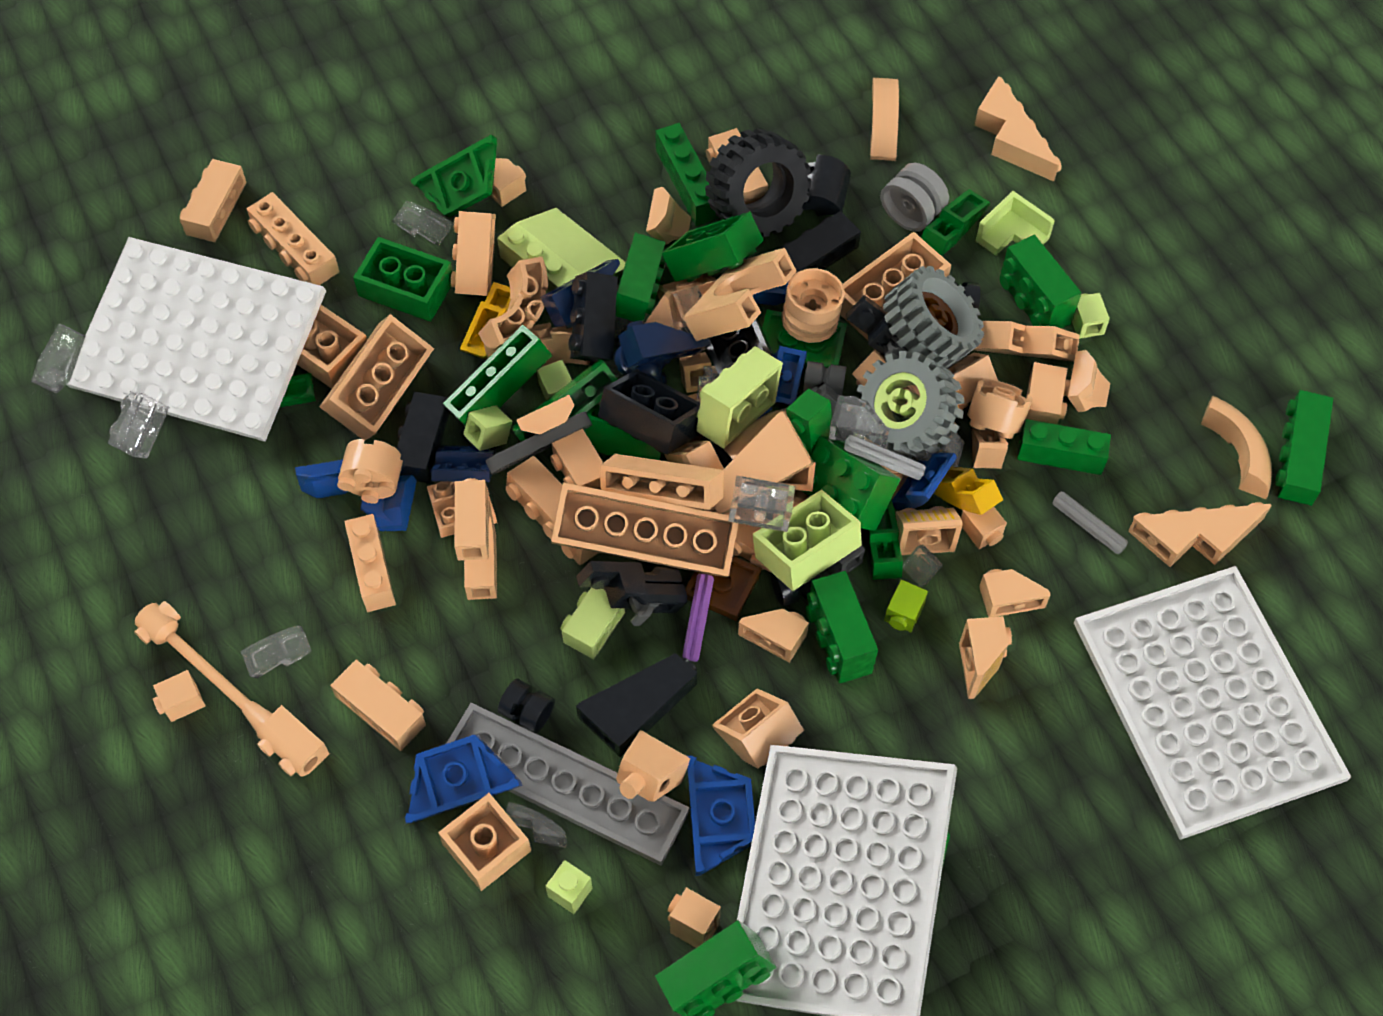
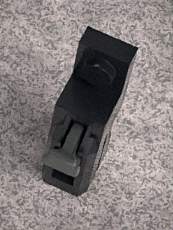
M863 295L846 313V319L868 335L869 346L883 355L885 362H887L885 356L893 353L899 356V351H908L905 346L901 348L898 345L897 341L899 338L897 335L891 334L889 328L892 325L891 323H886L884 317L888 312L884 311L882 307L866 295Z
M590 561L576 576L579 587L605 588L611 608H629L636 613L631 620L634 626H641L652 613H677L687 603V592L684 584H681L683 580L680 571L674 567L656 566L651 572H644L641 562Z

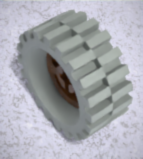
M922 266L885 296L884 300L886 303L883 304V310L888 312L884 316L886 323H891L892 327L889 330L892 335H897L899 338L897 343L901 348L905 346L911 354L913 352L920 353L943 365L944 368L949 369L981 344V339L984 337V332L981 330L984 327L983 321L977 318L981 314L978 308H973L972 303L974 301L971 296L967 297L964 294L965 288L961 284L957 286L954 283L955 279L951 275L945 277L944 271L939 268L935 271L933 266H927L926 268Z

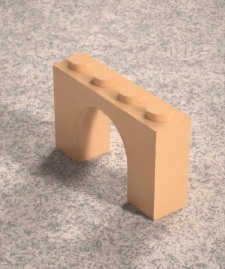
M785 247L744 259L742 265L734 269L728 268L683 317L696 341L747 328L761 314V311L752 295L786 285L797 272Z
M474 478L455 481V551L458 561L464 560V587L468 600L497 598V549L494 521L486 481Z

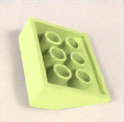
M557 208L518 221L497 238L500 258L512 267L519 260L543 257L548 275L546 294L574 279L575 276L585 273L607 260L619 259L620 265L613 274L619 280L622 277L626 263Z

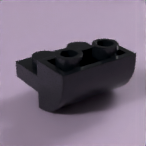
M817 155L816 162L808 163L811 169V174L808 177L812 179L811 188L807 191L810 194L807 203L804 202L802 209H814L817 216L835 215L840 211L843 212L851 172L848 166L841 160L828 155Z

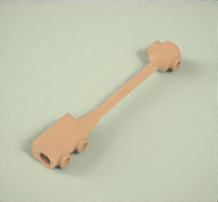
M163 601L160 605L151 603L138 613L135 618V625L138 629L134 633L146 645L151 640L157 645L168 642L242 710V713L256 731L257 737L260 739L257 746L268 757L276 753L282 759L278 765L290 777L295 772L301 777L308 775L329 755L325 744L285 707L281 705L274 713H271L258 703L250 701L176 634L178 629L177 621L181 617L166 601Z

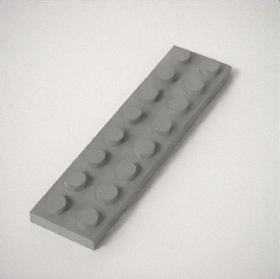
M470 703L446 744L474 734L478 735L522 782L521 787L509 790V792L662 866L690 812V807L665 795L655 802H650L638 794L633 799L625 798L619 790L620 784L616 780L617 772Z

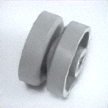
M914 162L908 163L881 190L880 199L886 213L896 224L904 229L917 232L922 231L934 219V216L946 207L949 201V194L943 180L932 169Z

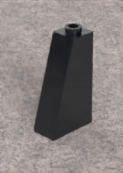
M675 653L581 701L576 706L577 718L621 757L626 753L640 730L647 733L697 685V669L687 658L682 659Z

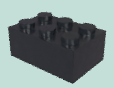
M758 318L747 328L706 338L711 344L707 349L718 375H720L723 369L731 367L742 353L746 354L754 346L776 358Z
M636 369L604 387L598 417L607 421L611 426L618 427L627 432L633 438L654 447L658 452L668 455L699 435L696 430L700 402Z

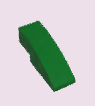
M968 189L942 209L940 216L925 227L921 238L943 256L977 222L989 207L990 202Z
M891 499L876 531L865 529L873 580L902 578L903 558L899 545V529Z

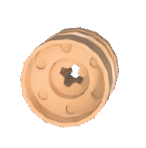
M818 268L804 269L792 276L787 286L782 312L783 327L788 334L803 342L816 343L829 339L836 332L845 296L844 286L838 277L829 271Z

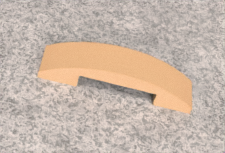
M873 78L870 160L896 161L899 117L898 79Z

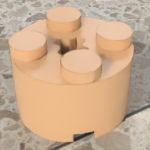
M985 380L978 381L967 413L971 419L970 425L980 430L988 428L997 431V434L1003 438L1012 439L1014 434L1022 431L1032 397L1028 394L1026 399L1021 396L1023 390L1007 383L992 380L991 385H984Z
M356 439L349 442L346 446L338 476V488L361 496L364 502L371 504L378 503L379 499L391 497L396 492L403 464V460L400 459L401 453L395 447L382 441L374 440V444H364L365 439Z

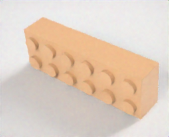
M563 482L551 543L720 577H729L740 517Z

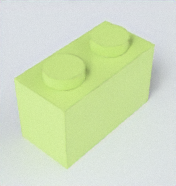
M591 587L588 592L584 591L577 602V609L573 615L569 614L564 619L561 625L563 643L594 660L625 614V608H611L606 591Z

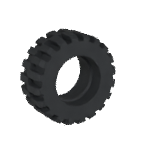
M755 129L754 132L745 130L740 133V137L734 135L729 138V143L726 146L722 144L717 150L719 152L717 157L712 158L709 164L712 166L711 171H707L706 181L709 182V185L705 187L706 195L710 198L708 203L711 209L715 211V215L721 220L750 211L762 237H768L770 232L777 234L783 231L782 227L785 225L789 227L795 222L793 218L796 215L800 216L804 210L802 206L804 202L807 203L810 195L807 191L811 188L812 179L808 177L811 174L810 165L806 163L804 153L785 138L774 132H767L764 129ZM771 162L773 166V180L770 188L759 200L745 204L743 192L749 175L760 165Z

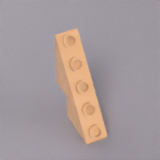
M998 76L978 108L974 126L997 135L991 155L1054 181L1057 172L1061 171L1062 168L1059 158L1054 156L1047 140L1041 137L1034 121L1029 119L1025 113L1022 103L1017 101L1012 94L1009 84L1005 83L1002 77Z
M983 321L984 327L981 330L984 332V337L981 339V344L974 349V351L1074 362L1076 351H1078L1080 335L1055 326H1025L1012 321Z
M1255 502L1248 506L1235 507L1234 505H1225L1216 509L1199 507L1191 511L1179 512L1177 510H1169L1162 514L1151 515L1144 512L1133 517V522L1128 532L1169 567L1179 560L1192 546L1216 565L1265 518L1272 505Z

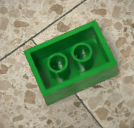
M749 211L687 231L661 254L675 282L684 279L687 282H691L701 277L704 273L711 276L720 272L724 267L729 269L739 267L744 263L743 259L754 254L757 251L756 247L764 240Z
M1034 234L1007 247L999 280L1002 287L1008 290L1014 297L1017 306L1028 315L1032 325L1055 326L1062 329L1072 324L1082 292Z
M377 237L353 279L359 297L431 322L451 288V274L453 270L450 261Z
M820 436L810 456L813 462H816L813 492H802L811 497L822 489L861 522L862 529L876 531L901 479L879 464L845 451V442Z
M846 570L812 580L810 592L807 593L808 605L805 606L809 622H814L818 630L815 634L820 649L825 648L828 656L826 664L831 675L835 674L839 684L872 674L878 648Z
M737 920L655 975V978L672 1010L682 1016H713L715 1014L714 1009L723 1003L736 1001L742 996L744 989L752 984L758 985L770 977V972L777 967L759 935Z

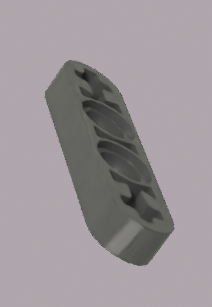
M587 412L579 413L568 418L567 422L540 435L536 434L488 458L485 462L491 474H497L552 447L553 442L580 429L586 430L593 424Z

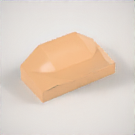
M664 187L654 189L646 232L652 238L665 241V245L673 240H678L689 231L691 217L675 202Z
M1087 350L1076 351L1067 397L1078 412H1085L1094 407H1106L1110 382L1099 371L1095 359Z
M567 395L517 419L516 422L520 430L540 435L567 422L574 403L570 395Z

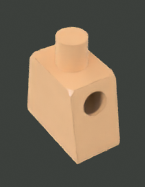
M640 730L621 760L616 778L620 784L619 790L625 798L633 799L638 794L650 802H655L684 781L691 758Z

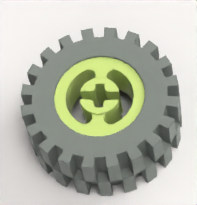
M899 351V356L893 353L885 356L886 363L877 360L872 364L876 369L874 373L867 370L863 375L868 380L865 386L859 384L856 390L862 394L861 399H855L854 407L861 409L860 413L855 414L856 421L864 424L860 427L861 432L869 437L868 440L908 458H912V455L917 458L926 457L925 451L932 454L940 451L937 444L947 445L951 441L947 434L949 431L957 433L960 426L954 424L955 419H963L964 411L958 408V404H964V396L956 392L962 388L960 383L953 379L955 375L950 370L944 368L943 365L917 352L911 354L908 351ZM916 385L920 396L903 388ZM893 412L904 417H909L910 419L903 422H897L893 416Z

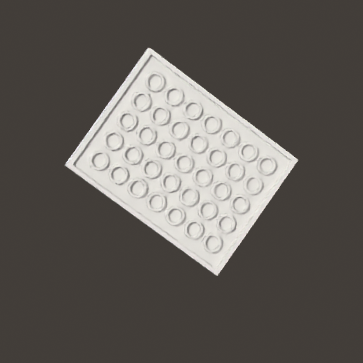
M128 237L65 384L73 389L265 442L326 290L320 285Z
M1236 566L1075 619L1074 625L1180 840L1335 786L1351 778L1350 773Z
M770 745L737 920L759 935L777 968L770 972V977L758 985L752 984L744 989L742 996L736 1001L823 1016H920L957 773L955 764Z

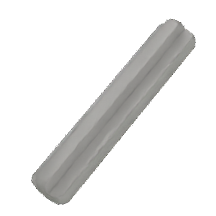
M849 435L844 443L845 451L915 480H920L925 474L926 466L857 436Z
M1061 491L1056 495L1053 505L1110 550L1120 554L1126 548L1128 541L1068 494Z

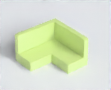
M1012 191L980 221L975 241L994 255H997L1012 240L1017 243L1034 234L1044 245L1050 238L1055 220Z

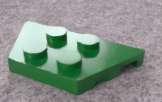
M489 135L410 179L411 183L418 187L425 194L424 196L430 202H433L443 215L447 217L456 215L459 211H463L492 195L497 137Z

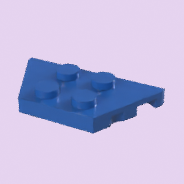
M474 734L416 754L414 765L415 777L411 782L409 794L412 795L409 813H406L405 821L406 824H410L479 801L488 793L494 796L521 787L522 782L478 735Z
M687 756L691 758L687 773L696 876H700L751 846L755 828L751 778L738 773H729L725 768L715 764L710 766L697 761V758L694 756Z

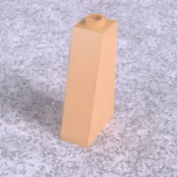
M779 412L723 469L724 498L710 509L711 512L717 511L719 514H726L814 464L786 412Z

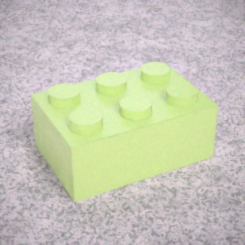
M756 346L746 354L742 353L731 367L723 369L718 378L711 384L707 383L702 388L696 431L724 449L775 404L783 363Z
M821 489L753 533L755 558L788 588L794 591L862 546L861 522Z

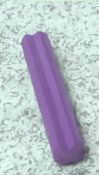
M704 573L697 575L682 654L683 659L687 658L692 662L699 660L714 581L711 575Z

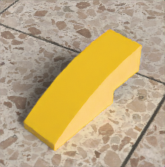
M493 282L485 302H480L460 347L462 352L487 359L484 343L478 333L490 319L499 317L507 312L510 303V287Z
M950 467L934 491L935 495L949 504L979 515L984 514L1003 501L995 481L977 478L973 468Z

